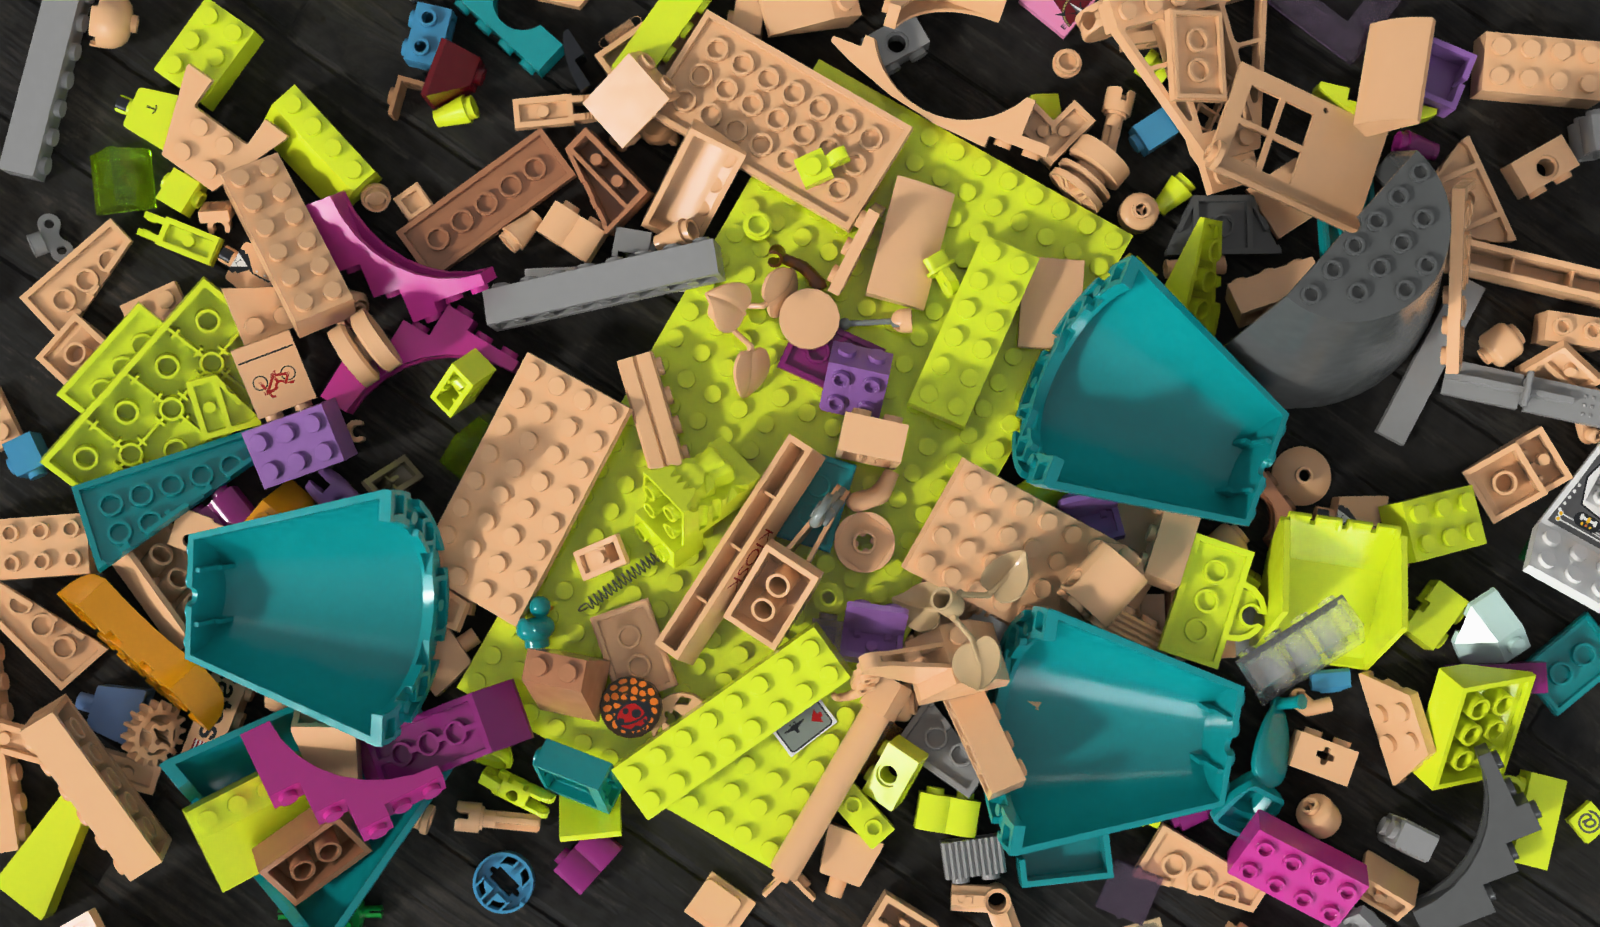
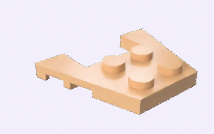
M188 64L162 155L211 191H216L223 186L222 173L264 157L269 151L285 142L290 135L268 119H265L249 143L242 140L198 107L199 102L215 80L193 64Z

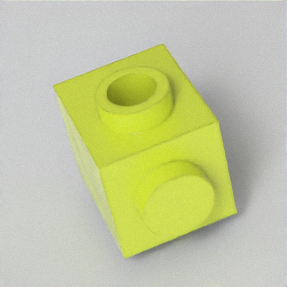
M174 167L171 172H168L163 177L160 184L161 189L155 198L186 217L191 218L195 209H199L204 204L208 188L185 171L183 173Z

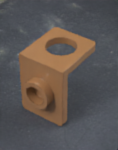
M398 75L396 85L390 88L387 103L390 105L388 115L393 120L398 121L407 88L422 91L425 82Z

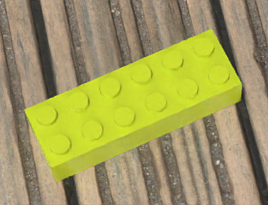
M985 234L982 235L908 401L909 407L964 430L1040 258Z

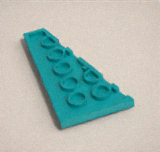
M247 430L72 486L73 495L99 573L198 505L220 487L226 485L253 466L254 463L241 434Z

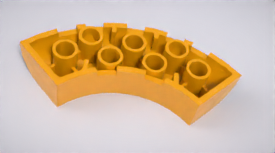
M87 574L72 581L57 593L82 621H85L93 629L97 628L99 630L97 637L112 650H117L118 653L116 655L126 665L143 678L147 677L146 683L161 696H164L178 710L183 709L185 712L189 710V718L209 731L221 717L224 707V696L219 684L205 668L186 660L185 653L144 619L107 579L96 574Z

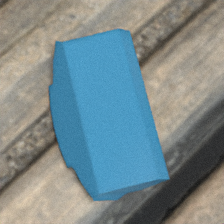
M1349 668L1310 671L1309 686L1313 691L1335 693L1352 687Z

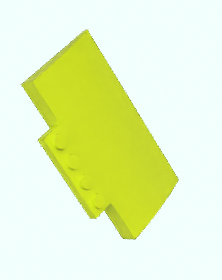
M203 276L164 321L138 302L57 392V396L81 414L42 456L40 463L70 486H75L231 435L232 433L203 440L185 383L187 380L217 373L251 410L254 409L230 352L233 349L244 346L222 291Z

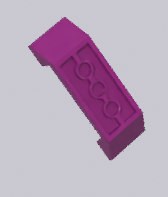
M514 679L469 693L417 714L411 723L404 722L400 726L401 735L383 747H376L361 740L362 772L365 780L393 779L413 775L437 765L441 772H444L490 753L534 738Z

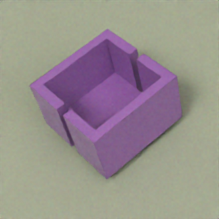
M1433 37L1423 105L1437 108L1436 116L1445 118L1455 111L1465 88L1463 83L1468 80L1478 55Z

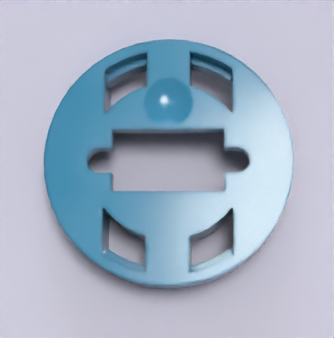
M509 850L497 851L487 856L478 865L473 876V891L476 899L484 908L498 914L512 913L523 907L532 896L535 888V873L529 861L521 854ZM506 857L518 860L515 864L507 861L503 862ZM501 866L519 885L517 888L519 891L518 896L513 893L509 896L490 877L493 874L491 867L498 869ZM526 868L529 880L524 884L522 871ZM483 880H484V889H485V892H486L484 895H482V893H481V891H480V888H479V884H480ZM494 900L505 904L502 907L492 905L491 902Z

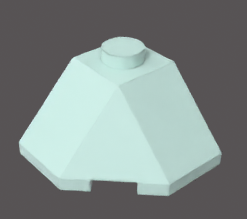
M1494 587L1467 604L1463 613L1466 616L1461 630H1455L1451 639L1458 660L1462 664L1506 663L1531 647L1524 626Z

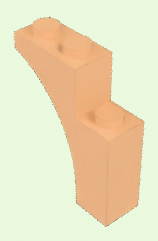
M885 0L881 11L887 13L883 26L896 29L900 24L913 17L935 12L964 13L999 23L1007 0Z

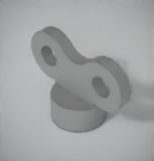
M47 213L40 216L37 222L39 231L26 235L30 248L36 258L51 252V257L60 262L74 250L70 242L60 237L61 222L54 214ZM50 221L54 224V226L52 228H47L44 224ZM59 248H65L67 252L65 254H59L57 250Z

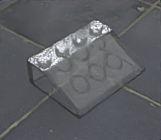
M1342 594L1336 598L1334 595L1325 598L1317 605L1319 609L1310 615L1307 612L1298 615L1291 621L1292 626L1283 632L1281 629H1277L1264 638L1266 640L1264 644L1257 648L1252 645L1238 654L1240 659L1235 661L1236 665L1262 706L1365 642L1364 624Z

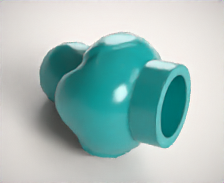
M537 596L531 600L529 605L530 612L535 617L521 618L516 626V633L520 639L524 640L526 649L548 647L550 645L549 637L555 629L553 620L547 616L549 611L553 609V606L550 605L547 598Z

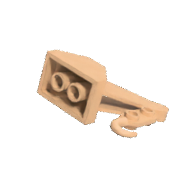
M971 619L961 621L973 634L976 641L983 636H990L999 644L993 623ZM953 622L937 626L932 631L925 632L906 641L902 649L874 651L859 656V663L856 664L857 669L853 671L850 679L852 690L839 694L833 692L831 698L838 702L860 698L866 693L873 691L875 684L878 683L880 677L912 683L918 705L920 706L1008 685L1010 678L1002 655V663L998 675L984 690L977 691L960 682L953 672L952 659L956 650L964 644H970V641Z

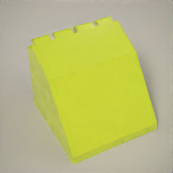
M1289 511L1287 517L1280 516L1267 551L1261 580L1262 584L1259 590L1266 603L1267 615L1258 614L1255 610L1253 623H1259L1263 627L1249 640V654L1368 671L1408 630V536H1403L1401 526L1378 523L1376 528L1372 529L1374 526L1373 522L1347 519L1345 525H1343V518L1317 514L1313 521L1310 520L1312 518L1311 513Z

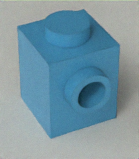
M1162 107L1133 125L1128 132L1130 135L1128 140L1132 148L1137 153L1141 152L1143 157L1174 139L1179 130Z
M29 431L2 444L8 457L6 459L7 467L13 475L33 481L48 474V468L40 463L42 456L48 451L41 433Z

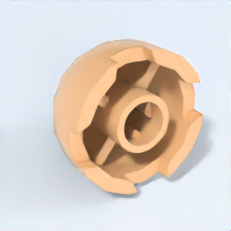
M99 0L98 5L91 6L89 36L94 37L90 40V46L115 49L126 44L131 33L137 34L139 16L133 15V6L129 0Z

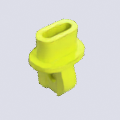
M943 249L924 259L923 262L929 271L926 274L927 278H936L947 298L956 294L960 285L957 277L949 268L955 262L954 259L949 260Z

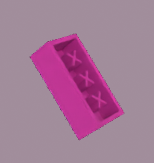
M1258 809L1227 851L1228 874L1330 927H1338L1369 888L1366 864L1261 809Z

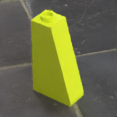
M62 796L58 798L0 873V889L41 921L53 916L56 912L89 829V826H85L80 822L76 813L77 809L71 801H66Z

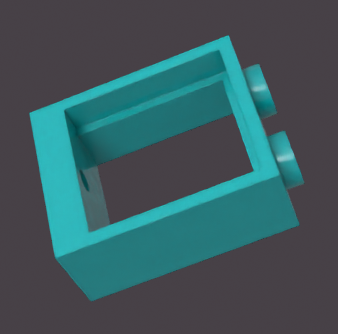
M546 738L543 746L539 747L533 756L532 765L546 790L610 814L623 789L621 783L611 771L613 768L612 763Z

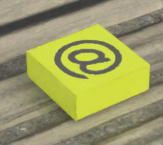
M1586 800L1565 818V821L1584 843L1589 844L1600 835V811L1592 801Z

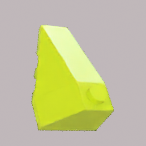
M1200 217L1165 286L1215 337L1220 316V303L1215 302L1216 287L1221 286V276L1216 275V262L1222 256L1223 221Z

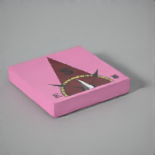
M1019 0L1018 3L1064 40L1076 25V15L1087 6L1095 3L1096 0Z

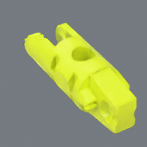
M487 766L482 771L478 780L479 784L490 789L494 795L543 819L548 818L550 810L545 804L543 805L538 801L552 804L557 796L504 769L498 770Z

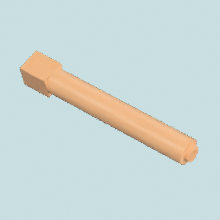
M880 677L878 683L875 684V689L862 696L859 701L863 704L861 710L769 865L774 870L772 876L785 884H788L790 880L797 881L889 721L895 722L912 690L893 679Z

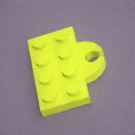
M1196 533L1180 586L1175 590L1156 650L1218 670L1227 640L1240 642L1251 639L1263 626L1259 623L1248 625L1242 618V613L1247 607L1254 608L1258 614L1267 615V607L1263 595L1255 586L1246 582L1255 552Z

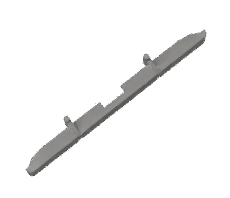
M1462 362V369L1459 374H1446L1445 369L1440 392L1442 395L1516 410L1517 406L1520 405L1522 407L1521 412L1600 428V390L1534 377V371H1528L1527 377L1523 380L1524 374L1468 362Z

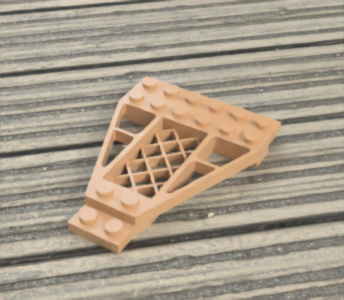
M1103 0V3L1098 6L1105 34L1113 36L1184 137L1189 154L1199 167L1206 195L1242 186V184L1207 169L1205 167V160H1203L1204 152L1207 146L1212 143L1216 130H1211L1215 122L1219 123L1221 117L1219 112L1226 102L1215 103L1213 109L1202 102H1169V93L1154 71L1165 69L1168 79L1165 10L1174 8L1222 11L1228 95L1238 65L1241 62L1238 53L1239 49L1252 46V66L1264 71L1267 0H1254L1253 39L1244 42H1237L1234 39L1225 5L1243 0ZM1152 24L1163 63L1149 66L1126 33V30ZM1251 87L1241 116L1261 127L1262 91ZM1198 111L1209 117L1205 127L1200 125L1197 115ZM1238 124L1228 156L1255 168L1257 160L1254 150L1261 148V135Z

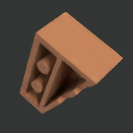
M587 127L565 148L580 182L583 183L590 202L598 214L606 235L614 237L616 226L624 227L655 194L594 131Z

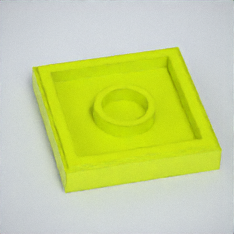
M621 793L610 814L559 795L560 842L622 836Z

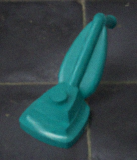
M1304 694L1282 698L1277 696L1270 702L1269 710L1263 719L1254 743L1251 770L1230 783V791L1226 795L1224 806L1210 811V816L1214 823L1227 833L1239 836L1258 809L1276 817L1283 807L1284 800L1275 789L1285 778L1289 759V727L1283 710L1305 709L1307 707V698Z

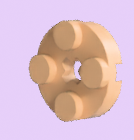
M858 512L846 517L839 524L834 535V549L838 559L845 567L854 572L870 573L881 569L890 561L895 550V537L890 524L883 517L872 512ZM868 534L872 537L870 543L873 546L870 550L864 548L861 551L857 548L859 542L856 538L859 535L864 537Z

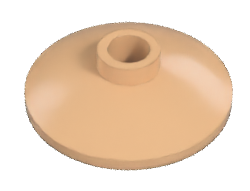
M1298 446L1287 449L1277 457L1272 466L1271 474L1278 482L1276 488L1282 496L1287 495L1295 506H1307L1316 503L1323 498L1330 487V466L1324 456L1312 448ZM1302 470L1307 471L1309 475L1306 481H1302L1299 477V473Z

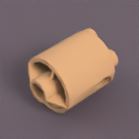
M1100 541L1063 582L1056 593L1069 605H1072L1077 610V613L1087 622L1101 629H1107L1145 587L1148 581L1144 575L1142 559L1125 544Z

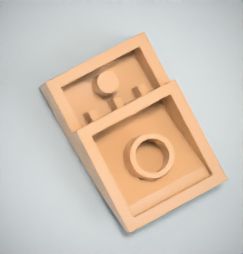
M74 313L36 356V359L64 385L106 339V336L80 315Z
M1539 425L1494 450L1461 472L1468 484L1473 486L1474 494L1492 524L1546 496L1549 491L1573 479L1572 474L1544 428Z

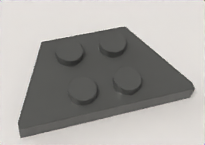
M1193 195L1164 252L1165 257H1179L1200 217L1223 221L1222 255L1224 256L1282 254V249L1272 237L1269 231L1270 226L1265 217L1260 214L1259 206L1253 195Z

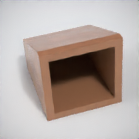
M528 648L522 681L540 710L599 722L601 714L600 702L602 694L606 689L611 661L557 649Z

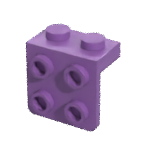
M833 341L819 404L820 409L826 412L845 415L846 411L852 412L853 408H861L872 411L871 417L879 418L890 375L893 353L884 352L881 349L861 347L849 342Z
M1070 493L1065 494L1058 501L1057 508L1115 540L1125 538L1126 534L1117 507L1118 502Z
M863 599L847 602L839 653L845 661L859 663L858 657L865 653L902 649L909 610L902 608L898 604H871V602Z

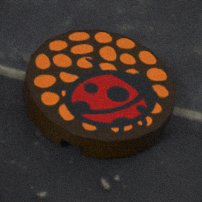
M634 675L621 677L609 684L602 694L600 702L601 718L607 728L617 736L625 738L641 737L653 730L660 719L663 709L661 695L655 685L644 678Z

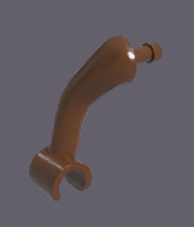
M779 244L770 247L769 253L779 256V258L771 257L768 259L770 267H779L781 264L800 272L807 279L810 287L819 290L827 287L826 280L809 263L786 254L784 247Z

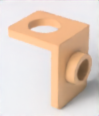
M801 873L797 881L792 882L813 902L816 899V894L809 888L811 882ZM774 878L762 890V895L766 898L782 881Z

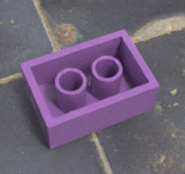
M336 398L318 403L241 433L264 490L340 463L358 454Z

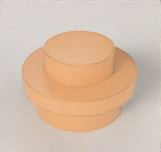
M1069 48L1058 51L1052 60L1053 71L1064 79L1073 78L1082 67L1080 55L1075 50Z
M372 183L362 189L360 199L362 205L369 211L381 212L389 205L391 195L385 185Z

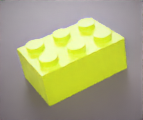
M204 0L155 66L154 70L180 89L187 65L193 64L215 80L199 102L213 112L265 40L255 30L212 0Z
M1472 485L1447 489L1378 507L1383 524L1401 526L1403 536H1408V564L1487 544Z

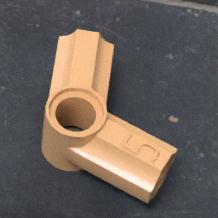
M998 882L988 885L951 883L950 911L988 913L993 927H1021L1009 891L1003 884ZM993 893H1001L1005 896L1003 903L1000 905H992L988 900Z

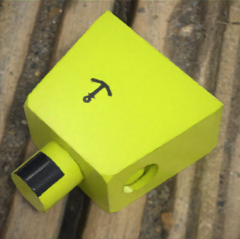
M139 88L134 99L120 95L115 103V111L126 115L124 127L163 151L178 95Z

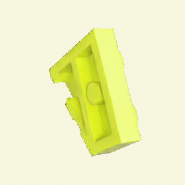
M217 373L185 382L203 440L261 425V420L258 419L257 415Z

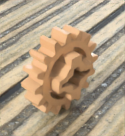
M151 699L149 706L144 703L139 704L140 711L138 713L130 712L133 719L131 722L126 721L123 723L128 729L127 732L120 734V738L126 740L121 746V749L128 752L126 757L144 767L147 764L156 767L158 760L161 762L167 760V754L175 755L177 753L174 748L175 745L183 744L179 735L186 732V729L180 726L185 721V717L179 715L181 710H178L171 703L164 700L159 702Z

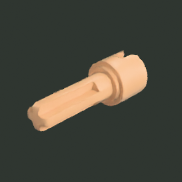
M1109 86L1106 89L1101 110L1106 119L1100 141L1116 152L1123 121L1131 117L1136 93L1129 90L1126 95H1123L1121 87Z
M460 800L457 802V812L467 814L468 819H455L454 831L479 833V830L482 831L483 828L537 833L540 830L541 817L535 814L485 809L483 803Z

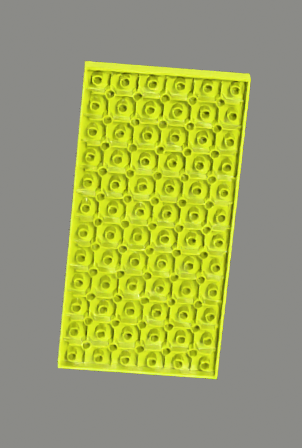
M819 59L813 68L814 71L913 127V132L864 209L868 211L874 203H878L886 207V210L882 217L878 218L874 226V233L866 247L862 249L861 257L842 293L837 296L827 291L831 282L827 281V278L835 264L841 265L845 255L840 252L848 237L854 239L859 228L854 226L850 233L751 176L715 238V241L721 247L726 281L685 290L651 349L655 358L661 356L666 374L661 375L663 386H670L674 404H670L669 407L672 416L678 415L683 433L678 434L681 446L687 444L690 457L694 458L698 453L703 452L710 442L722 436L761 477L789 434L820 454L836 458L835 455L844 415L820 409L819 404L823 388L777 368L788 344V340L782 334L779 317H770L767 307L765 309L747 308L746 316H744L743 321L737 328L754 345V349L757 347L766 349L770 358V369L765 381L750 396L741 398L736 390L733 369L737 355L741 351L747 350V347L733 333H724L716 328L714 321L708 316L709 303L705 293L726 283L741 282L750 288L752 294L751 303L763 302L762 285L771 271L778 268L770 267L768 264L769 258H779L777 254H770L769 249L771 246L779 244L784 247L786 254L806 261L826 280L827 287L820 290L828 294L837 304L840 320L842 318H848L850 321L888 319L892 317L896 310L909 308L865 296L897 175L930 184L955 194L941 249L944 250L949 260L954 259L955 262L949 268L957 277L959 285L964 278L983 234L1036 257L1085 260L1083 291L1097 277L1105 280L1110 276L1108 273L1110 267L1119 262L1133 235ZM755 210L766 212L773 222V230L770 236L762 241L749 239L743 231L742 225L745 216ZM781 264V266H779V267L791 268V267H788V266L783 265V264ZM796 271L798 290L805 288L814 289L809 286L807 279L800 272ZM933 278L924 311L911 308L912 333L897 332L891 324L853 326L845 330L886 349L885 352L893 353L890 375L879 418L883 419L884 414L903 418L902 423L908 424L909 428L902 461L895 470H892L898 473L899 476L889 500L880 506L862 512L876 513L890 524L895 537V550L890 561L884 567L870 573L854 572L845 567L837 557L834 541L830 553L818 550L811 564L824 572L819 585L824 582L837 584L843 591V603L834 612H822L815 606L812 595L778 648L817 621L836 649L840 651L841 633L847 602L863 599L871 602V604L893 603L892 597L922 582L923 578L905 570L901 565L961 458L963 457L996 476L999 475L1012 452L1013 432L1017 431L1020 433L1022 419L1016 416L1031 371L1041 351H1043L1041 349L1017 348L1020 304L964 430L908 406L910 396L956 294L947 298L936 278ZM625 395L621 403L630 407L627 395ZM632 414L536 597L543 596L547 598L550 605L553 606V609L549 611L547 616L555 624V629L549 637L550 645L540 649H557L603 659L590 618L645 598H649L660 632H662L742 508V506L705 531L703 533V549L677 568L673 569L667 561L662 562L660 560L658 562L653 557L656 565L650 563L651 569L645 566L646 572L640 569L641 576L635 572L637 579L630 575L632 582L626 579L627 586L621 582L622 589L616 585L618 592L612 590L613 596L607 593L608 599L603 597V602L598 600L599 606L593 603L594 609H591L585 604L580 610L588 608L579 612V607L584 603H588L592 607L588 596L597 604L593 593L602 601L597 590H600L607 597L602 586L611 593L607 583L616 590L612 582L614 580L620 586L616 576L625 583L621 575L623 573L630 580L626 569L634 577L631 566L640 574L635 564L638 563L644 570L640 559L647 566L649 565L645 556L653 562L650 553H652L658 559L653 546L648 541H642L634 530L635 512L643 507L644 503L643 471L648 466ZM836 458L857 465L849 490L851 493L871 488L878 481L884 469H887ZM845 503L839 524L846 517L858 512L849 509ZM620 533L630 563L583 581L573 552ZM868 534L864 537L857 536L856 540L859 542L857 548L861 551L864 548L870 550L873 546L870 543L872 537ZM779 537L774 538L775 541L785 547L791 542ZM800 544L794 553L806 560L812 547ZM826 591L822 596L825 603L833 602L834 594ZM530 609L528 610L525 619L535 617L530 612ZM500 617L496 618L457 686L459 690L469 694L514 679L534 733L545 739L548 738L613 764V767L619 760L653 737L651 731L636 738L617 736L607 728L601 718V714L599 722L540 710L522 681L527 654L524 640L520 639L517 635L515 626ZM723 618L693 665L678 661L668 654L678 685L660 691L661 699L669 694L683 691L694 693L705 700L774 650ZM907 625L904 633L903 644L911 631V628ZM846 661L852 671L857 669L856 664L858 663ZM609 674L606 688L612 683ZM849 679L821 699L837 720V723L791 757L772 733L668 806L667 809L771 868L769 865L861 710L863 704L859 701L862 697L843 702L834 701L831 698L833 692L839 694L852 690ZM680 697L677 703L689 704L691 699ZM675 710L672 714L666 711L665 716L668 718L666 722L670 725L682 715ZM662 725L659 728L658 733L662 731Z

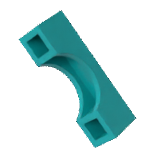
M499 0L455 1L454 5L465 16L472 14L478 20L475 24L487 36L493 33L499 39L497 44L509 56L514 52L521 59L519 64L530 75L536 72L543 78L565 55L563 44L543 26L539 25L529 30H517L505 25L498 17Z

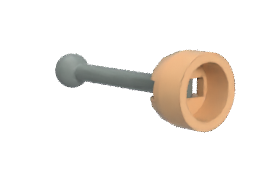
M911 308L896 310L892 317L888 319L850 321L848 318H842L839 321V327L843 330L853 326L891 324L897 332L912 333L913 331Z

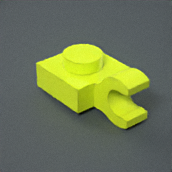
M844 145L833 149L827 155L824 154L822 148H819L794 159L806 190L835 178L831 169L851 161Z

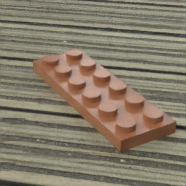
M540 127L404 225L396 233L419 264L448 271L502 232L503 227L527 214L577 176Z

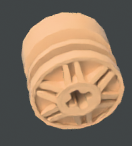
M1082 134L1069 150L1073 160L1062 158L1058 163L1059 167H1055L1050 172L1049 177L1055 187L1066 198L1097 214L1103 207L1102 202L1106 203L1110 198L1109 191L1106 188L1117 190L1129 176L1130 170L1124 160L1108 145L1089 134Z

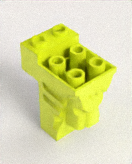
M720 436L715 441L710 442L703 452L698 453L694 458L682 459L680 465L670 464L658 469L647 468L643 471L644 503L643 507L635 512L634 530L642 541H648L653 546L655 554L662 562L667 561L675 569L703 549V533L744 505L759 482L761 475Z

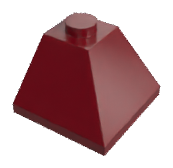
M441 38L420 94L429 106L435 110L462 94L465 96L474 94L477 86H482L487 73V69L484 68L485 64L477 55L447 39Z

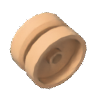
M362 308L350 316L351 326L355 334L349 327L340 323L328 331L327 335L348 370L364 387L368 388L380 379L379 369L375 362L388 372L393 371L403 363L394 345L380 325L366 309Z

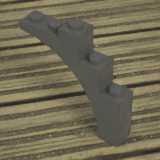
M1486 743L1474 747L1481 767L1484 786L1483 813L1476 837L1463 860L1450 875L1431 890L1417 896L1412 912L1420 927H1459L1495 913L1496 910L1491 901L1497 898L1489 882L1519 871L1514 860L1519 859V855L1512 841L1542 830L1537 820L1542 817V814L1535 800L1528 801L1523 792L1517 794L1510 777L1503 779L1499 769L1503 768L1504 764L1497 750L1490 752Z

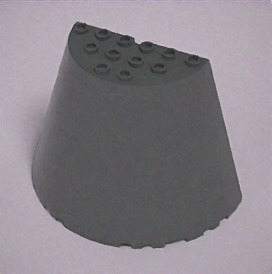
M1418 150L1391 151L1377 166L1373 177L1382 189L1357 216L1360 222L1358 231L1354 233L1344 231L1285 297L1224 345L1284 409L1322 407L1344 401L1372 388L1393 373L1407 359L1427 329L1435 310L1449 249L1451 214L1447 195L1440 178L1427 159Z

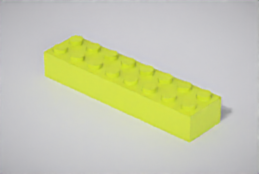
M816 621L688 713L671 723L667 728L623 757L615 764L611 771L646 819L650 820L848 681L853 671Z

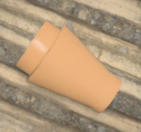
M531 210L526 215L503 227V232L499 235V238L513 253H516L519 249L523 250L536 233V229L542 222V219L535 211Z
M681 218L661 233L654 235L653 242L657 250H663V247L668 244L678 243L685 245L692 243V240L700 237L698 226L692 219Z

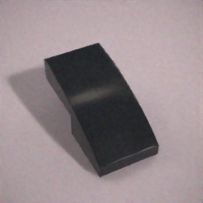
M569 29L563 32V44L568 67L581 95L591 94L593 89L579 66L587 62L586 56Z

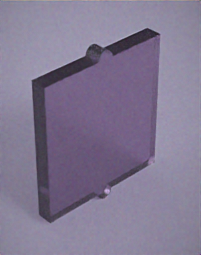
M1115 858L1113 863L1114 878L1106 879L1095 907L1116 915L1117 919L1124 918L1143 926L1163 877L1143 870L1141 865L1133 866Z

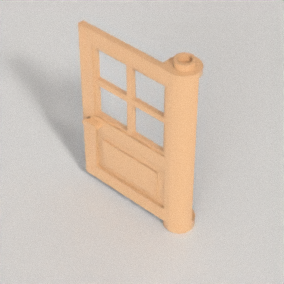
M1243 61L1240 62L1212 143L1207 146L1204 152L1203 160H1205V167L1342 231L1349 233L1357 232L1360 227L1357 216L1363 210L1388 132L1365 137L1353 125L1354 114ZM1251 87L1279 99L1268 130L1241 117ZM1285 103L1312 115L1302 145L1275 133ZM1238 124L1266 137L1255 168L1228 156ZM1272 140L1299 152L1290 183L1262 171Z

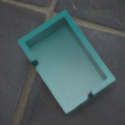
M1109 834L1015 856L1018 883L1022 888L1114 878Z

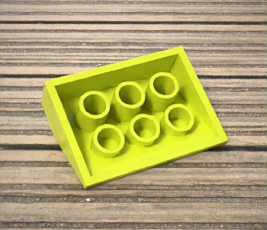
M1470 664L1439 668L1425 714L1437 752L1429 759L1423 761V765L1412 773L1432 791L1482 781V771L1474 747L1486 743L1490 752L1497 750L1504 764V767L1499 770L1501 775L1504 776L1536 674L1529 671Z
M295 751L298 756L303 758L299 751ZM255 771L181 810L221 891L224 893L260 874L258 873L252 849L310 808V805L304 794L298 797L291 805L280 806L275 809L258 772Z

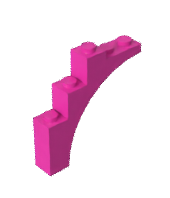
M344 190L305 205L339 271L346 269L347 273L351 274L362 269L374 298L385 294L387 299L401 294L413 323L425 319L426 323L440 319L441 312L451 302L464 297L463 292L470 290L472 295L480 293L489 288L487 283L497 278L493 266L474 271H445L426 267L405 258L388 247L370 231L356 213Z
M448 305L430 335L427 334L430 329L417 321L410 324L405 320L402 321L390 340L402 359V365L388 372L375 362L379 369L380 379L366 388L341 362L320 397L325 400L336 398L340 409L353 414L368 394L384 380L403 369L431 360L461 358L474 348L487 358L491 364L497 365L515 375L521 363L516 360L519 355L507 347L503 346L500 351L492 346L493 339L479 330L475 335L473 334L478 326V323L472 319L474 313L461 305H458L457 309Z
M270 721L240 734L275 809L280 806L291 805L298 797L305 794L319 825L325 822H334L340 819L343 813L349 811L364 842L369 839H379L387 834L388 830L394 827L390 818L391 815L405 813L411 809L413 804L423 799H433L442 790L447 788L438 765L413 775L380 780L344 777L317 768L298 756L280 738Z

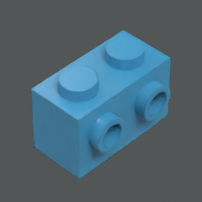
M417 2L416 10H412L409 15L408 26L411 28L409 38L404 39L401 49V55L404 56L403 59L409 67L429 71L441 38L452 42L457 22V16L452 9Z

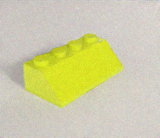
M295 84L271 105L265 119H268L290 135L285 142L279 144L274 149L320 199L344 190L353 206L360 200L361 191L365 186L382 180V177Z

